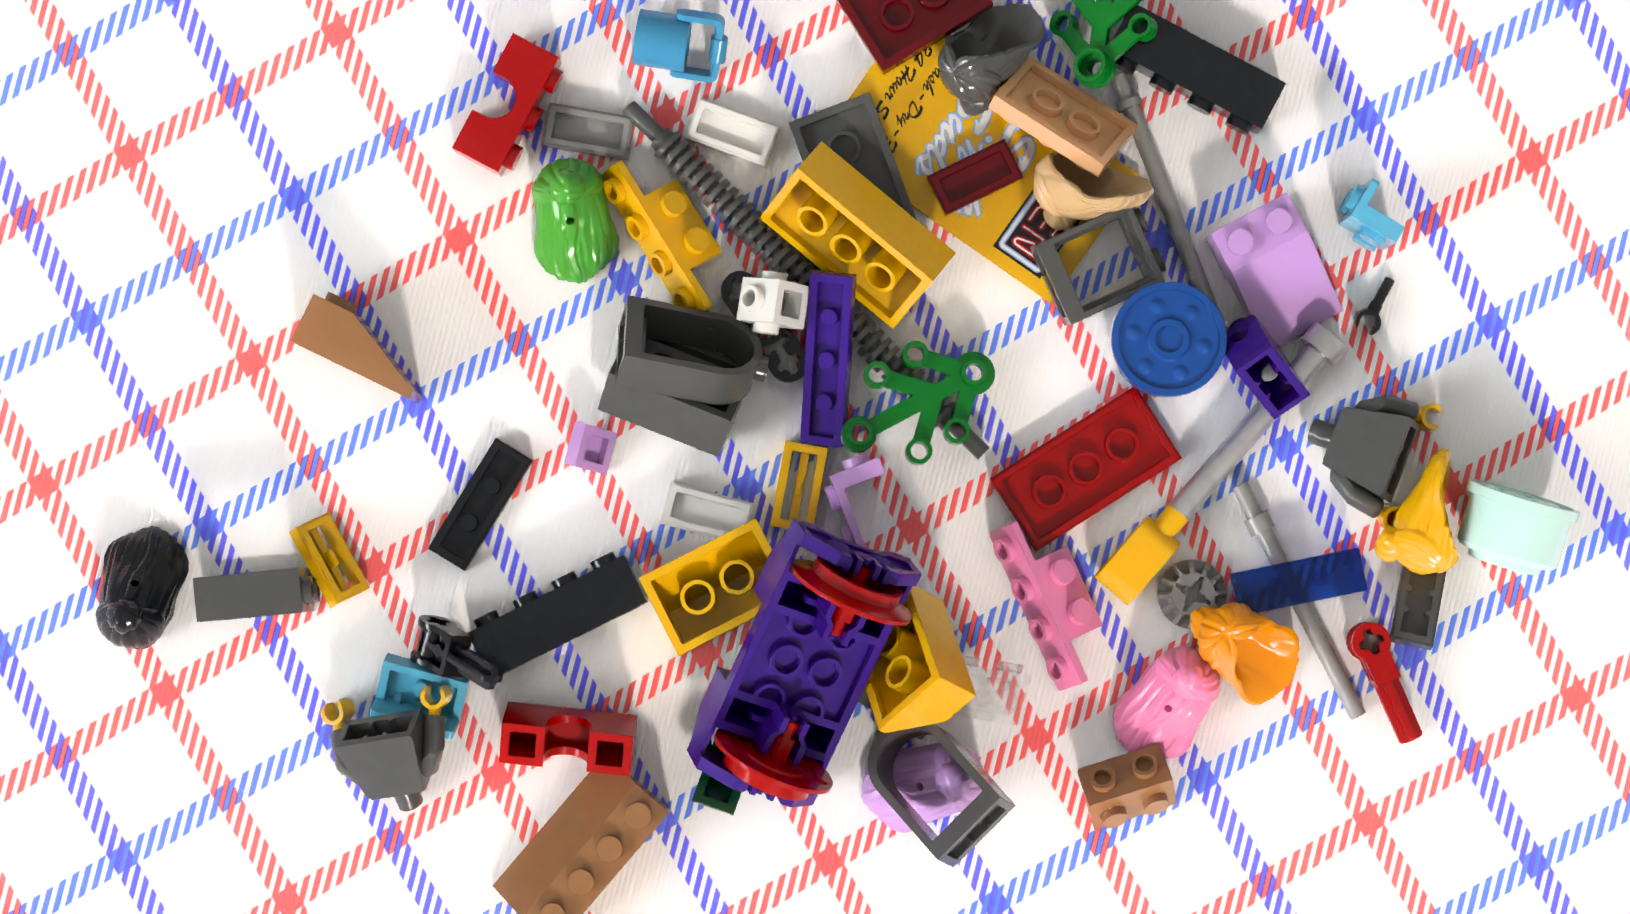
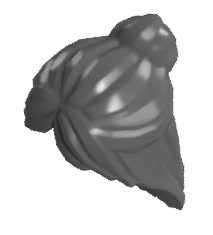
M1008 3L1005 6H994L989 11L972 20L966 29L953 36H947L938 56L940 77L950 94L960 100V105L967 115L977 116L987 111L998 89L1014 75L1031 50L1040 43L1045 33V25L1042 22L1041 15H1038L1036 10L1027 4Z

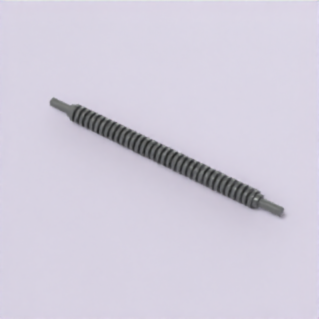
M635 101L631 102L625 108L623 114L652 141L650 146L656 151L654 156L660 160L666 155L667 157L662 164L668 168L674 163L675 165L670 172L676 176L682 171L683 173L678 179L682 184L691 179L687 188L692 192L699 187L695 196L701 199L707 195L703 204L709 207L715 203L711 212L717 215L723 211L719 217L722 223L731 218L732 220L727 227L733 231L739 226L740 228L735 235L741 239L747 234L748 236L743 243L749 247L755 242L756 245L751 251L756 255L763 250L764 253L759 258L763 263L771 257L773 260L767 267L774 270L779 265L781 268L777 272L787 273L789 275L787 281H795L798 284L809 286L810 272L820 269L815 265L812 269L808 270L807 268L812 263L808 258L800 262L799 260L803 256L801 252L797 251L792 255L791 252L795 247L790 243L784 247L783 244L786 240L783 237L779 236L776 239L775 236L778 233L772 228L768 231L767 228L769 226L763 221L761 223L758 222L763 213L758 210L751 215L750 213L754 210L755 206L750 202L743 207L742 205L746 202L747 198L742 194L735 199L734 197L738 194L739 190L734 186L727 191L726 189L730 186L731 182L726 178L719 183L723 176L719 170L711 176L710 174L715 167L708 163L703 168L702 166L707 159L701 155L695 160L694 158L699 151L693 147L687 152L686 150L691 143L685 139L679 144L678 142L683 136L679 131L673 133L669 128L664 130ZM855 305L852 349H855L860 344L862 347L857 354L863 357L868 352L870 356L865 360L868 365L875 360L881 361L889 367L890 371L920 379L926 372L921 368L914 374L912 372L913 369L905 366L901 356L899 358L896 356L901 348L896 345L890 350L888 346L893 340L887 337L882 342L880 338L885 334L882 329L873 334L872 330L877 324L871 321L865 326L864 322L869 317L863 313L857 318L856 314L861 309ZM873 368L876 373L881 371L880 368ZM929 376L925 381L932 383L934 380ZM897 392L901 397L905 395L904 393ZM949 397L942 400L935 428L938 426L942 431L944 425L952 419L956 402L954 400L948 406L944 403ZM950 425L949 432L956 439L964 436V429L961 425ZM970 428V436L962 445L979 459L990 447Z

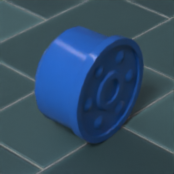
M1178 282L1155 283L1135 292L1120 308L1111 332L1112 353L1120 374L1135 389L1154 397L1183 396L1204 386L1221 366L1227 346L1226 326L1217 306L1200 290Z

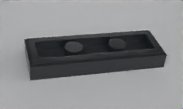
M495 438L428 549L466 571L532 465L533 460L498 438Z

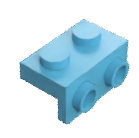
M1372 178L1363 186L1358 183L1354 189L1351 188L1338 210L1344 213L1339 225L1354 233L1352 237L1354 242L1374 252L1377 247L1385 250L1396 243L1405 227L1368 205L1380 184L1379 181Z
M387 653L383 661L376 698L370 708L369 717L422 709L424 716L428 715V708L420 700L421 691L425 686L431 684L432 698L434 701L439 702L441 699V686L447 684L451 688L452 698L446 706L442 707L441 716L446 717L445 738L453 739L462 718L470 680L465 676L441 677L427 667L412 662L409 658Z

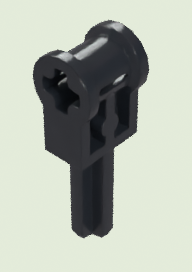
M435 615L419 616L418 625L421 627L417 648L411 651L410 654L412 662L427 667L441 677L465 676L486 690L494 689L496 683L502 681L503 675L498 671V666L470 649L472 635L457 627V624L450 619Z

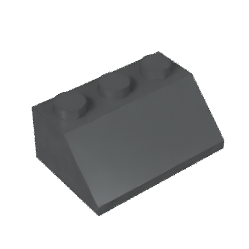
M646 338L645 353L719 368L738 367L730 358L715 351ZM615 359L608 374L598 410L719 457L742 400L729 405H710L615 386Z

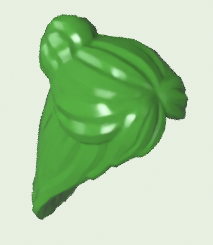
M571 157L567 159L560 158L547 164L536 177L532 187L536 219L534 253L545 271L554 275L558 280L576 282L578 284L585 283L615 258L619 248V236L609 213L608 202L603 189V179L592 164Z

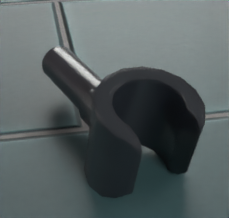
M1385 277L1368 308L1361 309L1355 314V327L1358 326L1363 315L1371 314L1375 318V324L1371 328L1369 335L1375 334L1380 329L1381 318L1379 313L1395 283L1393 279Z

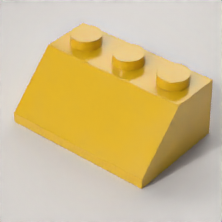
M756 518L639 577L678 656L755 618L762 602L753 589L772 550Z
M912 586L904 603L912 614L910 623L904 626H893L865 686L878 730L883 733L946 722L976 696L943 600L917 586Z

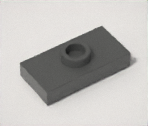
M1403 565L1401 566L1389 632L1391 642L1426 650L1433 648L1446 571L1443 573L1436 572L1421 575L1410 571Z

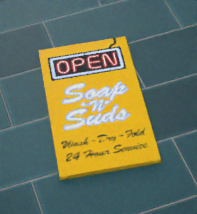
M945 38L885 75L882 74L874 62L848 100L870 92L912 207L1051 304L1053 299L1029 247L1065 231L1055 230L1045 222L1043 217L1044 209L1037 202L1033 192L1035 166L1041 158H1044L1048 153H1052L1054 149L1044 146L1037 138L1015 124L1005 121L1001 115L990 108L977 116H970L964 112L960 105V100L950 94L940 77L938 56L945 43ZM1005 138L1023 175V179L945 217L926 177ZM1116 158L1109 164V166L1121 173L1140 176ZM1077 220L1072 227H1074V226H1076V225H1078V224H1080V223H1083V222H1085V221H1083V220ZM1106 225L1056 247L1068 277H1070Z

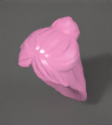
M1182 645L1166 650L1147 666L1139 680L1117 700L1113 710V726L1116 730V738L1122 743V746L1128 753L1159 744L1165 759H1175L1182 756L1191 747L1199 724L1208 712L1212 702L1219 696L1220 674L1209 667L1208 662L1201 658L1198 650L1190 646Z

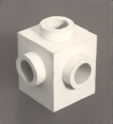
M762 271L761 278L743 277L736 320L752 323L753 332L767 335H778L779 328L803 330L809 286L787 281V274L774 271Z

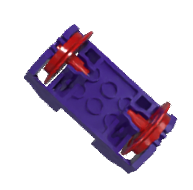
M793 518L789 529L771 550L753 590L762 603L731 670L717 667L701 701L692 739L687 748V752L695 767L731 789L740 792L748 790L749 794L754 796L756 793L759 795L764 793L770 801H773L776 796L780 804L788 807L812 806L818 794L828 793L833 786V780L826 771V768L893 626L907 625L912 619V614L904 603L912 586H917L922 574L911 559L891 551L871 550L837 538L811 523ZM801 546L816 554L815 561L795 559L799 547ZM716 728H719V729H717V731L715 732L714 741H715L716 745L718 746V748L712 746V739H711V737H712V735H713V733H714V731H715Z

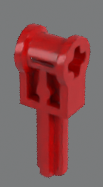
M1357 623L1347 633V650L1360 661L1370 686L1375 688L1398 742L1404 744L1414 741L1422 735V730L1399 680L1401 675L1390 652V634L1385 627L1378 623ZM1364 631L1367 634L1377 636L1378 641L1372 644L1373 652L1359 647V642L1364 640Z

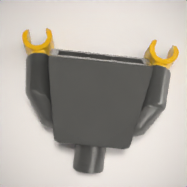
M1382 395L1359 401L1354 408L1343 407L1336 425L1315 419L1310 427L1308 443L1327 449L1322 464L1330 470V482L1347 504L1371 518L1377 517L1379 525L1383 528L1391 527L1387 522L1388 514L1392 511L1397 512L1400 508L1394 504L1384 505V500L1392 502L1418 430L1431 431L1439 428L1437 425L1429 424L1425 418L1427 411L1433 413L1442 412V408L1437 404L1419 407L1418 403L1392 395Z
M431 684L423 688L420 700L428 708V715L425 716L422 709L351 720L355 709L350 699L343 698L338 700L339 716L336 713V707L333 702L325 704L321 710V717L326 724L333 725L330 739L336 769L358 785L365 796L371 800L394 797L401 811H411L418 808L423 802L421 792L426 790L430 777L438 771L445 747L446 717L441 716V709L452 698V691L449 685L444 684L441 686V699L439 702L434 701L432 698Z

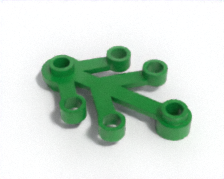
M1072 0L1092 27L1090 44L1078 32L1079 21L1074 15L1062 10L1052 16L1050 30L1053 34L1062 38L1076 56L1074 60V73L1080 84L1089 89H1099L1106 86L1115 75L1116 61L1138 41L1148 42L1156 36L1158 31L1156 20L1146 13H1137L1129 20L1128 28L1108 43L1110 29L1142 0H1096V2L1094 0ZM1069 19L1068 27L1064 31H1060L1062 21ZM1147 21V29L1143 33L1138 34L1139 25ZM1101 62L1099 71L1093 75L1094 65Z
M920 341L909 342L901 353V359L905 366L911 369H918L923 366L949 375V377L935 384L890 371L884 362H871L863 373L864 382L868 387L872 389L884 387L910 395L911 397L869 419L862 416L849 419L841 430L840 437L843 446L853 453H863L869 450L875 443L877 434L920 412L913 439L905 448V457L913 465H923L932 456L930 441L942 400L958 392L953 417L944 425L943 437L952 445L964 443L970 436L971 430L968 421L975 397L986 392L993 384L995 378L993 363L984 354L967 352L958 359L929 351L926 345ZM910 348H918L922 352L923 358L920 362L909 360L907 351ZM967 367H978L981 371V378L979 380L969 379L966 375ZM872 368H880L884 372L885 378L882 382L877 383L870 379L869 371ZM950 425H961L964 429V436L960 439L953 438L949 433ZM855 426L864 427L867 431V439L864 441L855 440L852 436V429ZM914 444L923 445L926 449L925 458H914L911 454V447Z

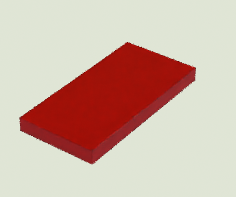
M1132 387L997 473L989 480L1014 519L1018 521L1021 530L1036 552L1179 461L1182 457L1139 390Z

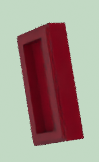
M1004 138L926 178L946 217L1023 179V175Z

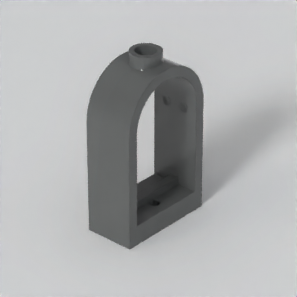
M628 295L618 325L615 386L710 405H729L742 400L749 393L753 380L764 382L768 370L769 356L762 355V344L755 332L743 322L736 320V318L720 313ZM646 338L715 351L730 358L738 367L719 368L645 353Z
M931 724L889 733L876 730L875 740L868 757V772L871 782L879 794L937 860L955 867L1016 806L951 733L941 727ZM921 735H933L982 789V792L938 836L898 791L893 779V765L899 750L909 740Z

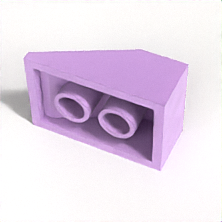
M1288 193L1227 224L1205 238L1246 315H1255L1278 345L1307 331L1314 322L1320 324L1344 311L1311 236Z

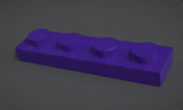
M821 270L810 272L800 443L843 447L840 435L843 426L848 421L857 274Z

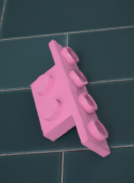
M1018 521L990 532L989 535L993 543L994 553L1004 567L1011 583L1013 596L1020 603L1029 624L1030 634L1040 648L1046 662L1047 672L1055 682L1057 689L1062 691L1088 681L1071 640L1103 624L1068 546L1034 560Z

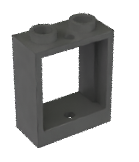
M1127 208L1105 213L1029 247L1064 326L1075 324L1125 301L1135 292L1148 285L1165 282L1162 272L1166 271L1164 260L1156 247L1151 249L1144 233L1148 232V225L1139 208ZM1118 220L1143 278L1081 306L1056 247Z
M289 568L193 578L197 622L313 612L314 602H320V589L308 568Z

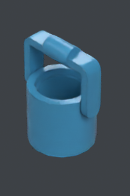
M640 9L635 31L632 64L670 70V75L675 78L708 83L714 82L718 77L720 64H724L726 61L728 37L724 35L725 19L717 13L690 9H678L676 14ZM692 23L715 26V33L711 36L708 58L709 62H711L710 70L686 66Z

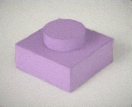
M575 421L564 464L607 475L617 433Z

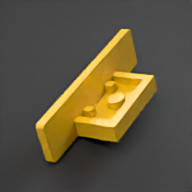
M620 160L614 163L601 175L606 198L619 211L626 223L628 233L633 239L637 240L647 256L650 268L661 278L671 294L673 304L708 311L712 307V303L695 278L692 270L714 259L722 250L679 181L675 179L644 196L623 161Z

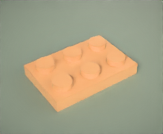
M1031 56L999 89L988 107L1001 115L1005 121L1015 124L1037 138L1044 146L1054 149L1073 161L1080 169L1088 171L1096 177L1103 173L1132 138L1138 127V124Z

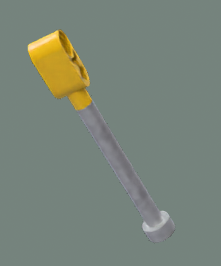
M1314 322L1300 338L1306 346L1291 362V365L1306 386L1325 362L1330 366H1334L1348 348L1323 325ZM1259 400L1155 521L1147 515L1094 576L1124 604L1129 605L1174 554L1181 544L1174 537L1275 422Z

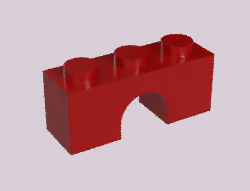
M513 33L493 69V73L497 78L510 84L515 89L516 99L514 106L506 115L498 118H489L472 110L452 149L457 154L501 177L506 168L512 171L523 153L524 148L519 146V143L526 130L533 133L541 120L544 110L539 108L546 92L553 95L563 78L564 71L559 69L562 64L560 58Z
M508 701L502 720L499 763L543 767L544 760L550 756L572 755L587 762L586 772L630 776L635 752L638 715Z

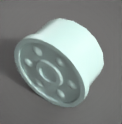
M1477 479L1468 480L1466 490L1471 493L1457 538L1459 543L1469 547L1468 554L1470 556L1499 567L1534 576H1539L1542 570L1553 571L1558 567L1571 524L1578 523L1580 511L1506 486Z

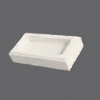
M699 97L685 134V139L766 168L780 131V126Z
M670 482L660 524L718 538L750 522L754 503Z

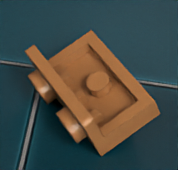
M1159 744L1079 768L1077 771L1094 830L1102 827H1117L1125 823L1127 819L1143 814H1158L1165 811L1169 806L1177 804L1173 778Z

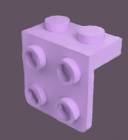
M867 452L843 461L842 464L845 470L830 475L829 479L832 485L824 487L832 511L835 512L841 509L847 526L839 528L843 540L866 547L845 489L885 474L880 458L877 457L870 460Z

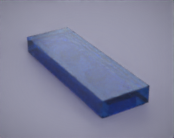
M1359 547L1229 573L1235 602L1249 606L1256 613L1368 590Z

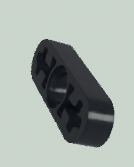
M736 271L729 274L721 285L722 299L734 318H737L739 298L733 301L729 298V295L733 292L731 284L736 280L742 284L743 277H754L745 271ZM743 322L752 329V323ZM779 328L778 335H774L770 339L759 340L763 350V348L775 345L783 335L787 336L790 342L782 344V347L787 355L793 356L797 354L800 360L796 363L798 371L792 375L787 370L780 373L776 366L781 363V360L775 350L769 355L768 369L777 380L784 383H793L804 376L805 352L790 329Z

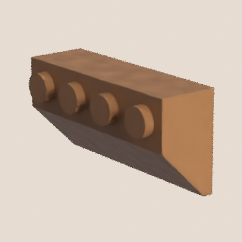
M589 772L492 886L518 914H583L670 813L671 809L631 774L630 776Z

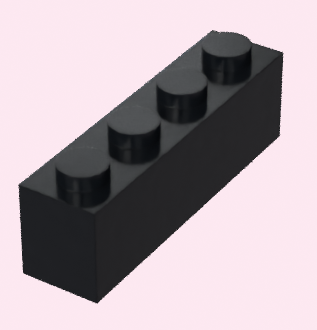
M1139 5L1124 17L1114 38L1128 28L1129 20L1137 13H1146L1155 19L1158 31L1152 40L1148 42L1138 41L1116 61L1117 69L1133 75L1136 70L1151 78L1148 84L1167 95H1171L1175 91L1189 98L1187 105L1205 115H1210L1211 111L1227 118L1225 125L1240 134L1248 135L1250 131L1258 134L1262 130L1286 85L1285 82ZM1147 21L1139 25L1138 34L1143 33L1147 29Z
M610 552L590 562L593 571L579 578L575 571H572L551 582L554 590L538 597L534 590L512 601L515 609L502 616H499L497 610H494L475 619L473 622L476 629L468 632V634L473 636L472 644L477 654L497 665L498 671L503 675L649 601L627 557L623 555L616 558L614 552Z

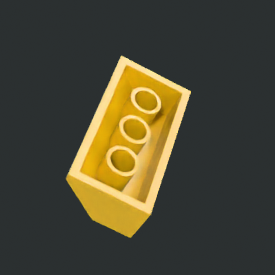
M822 141L795 170L760 217L764 223L822 271L857 274L855 298L892 329L956 254V252Z

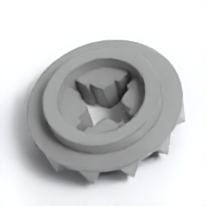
M1184 560L1171 566L1163 574L1157 590L1158 603L1166 618L1175 625L1191 629L1190 614L1194 610L1202 606L1217 609L1226 603L1228 594L1223 576L1209 563L1200 560ZM1200 577L1203 578L1200 583L1199 592L1205 596L1204 599L1208 600L1209 603L1193 602L1184 612L1186 596L1181 593L1176 584L1192 587L1195 582H1198Z

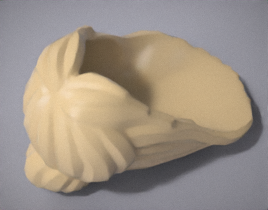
M1055 150L1041 158L1035 166L1033 192L1037 202L1044 209L1043 217L1045 222L1055 230L1071 228L1077 220L1087 221L1108 212L1140 206L1154 193V188L1147 178L1121 173L1109 165L1099 177H1096L1090 172L1080 169L1073 161Z

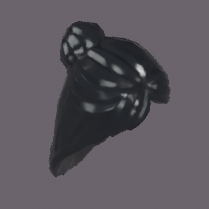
M150 526L135 533H128L126 536L114 540L108 546L104 555V578L99 606L95 615L101 634L114 645L127 649H146L161 637L173 618L177 596L189 572L187 554L184 548L177 542L175 536L170 535L157 526Z

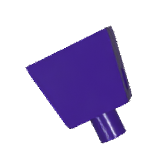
M1255 315L1236 319L1230 324L1229 329L1226 331L1227 346L1225 354L1235 372L1274 420L1310 396L1309 391L1283 350ZM1270 365L1278 376L1274 380L1264 381L1262 372Z

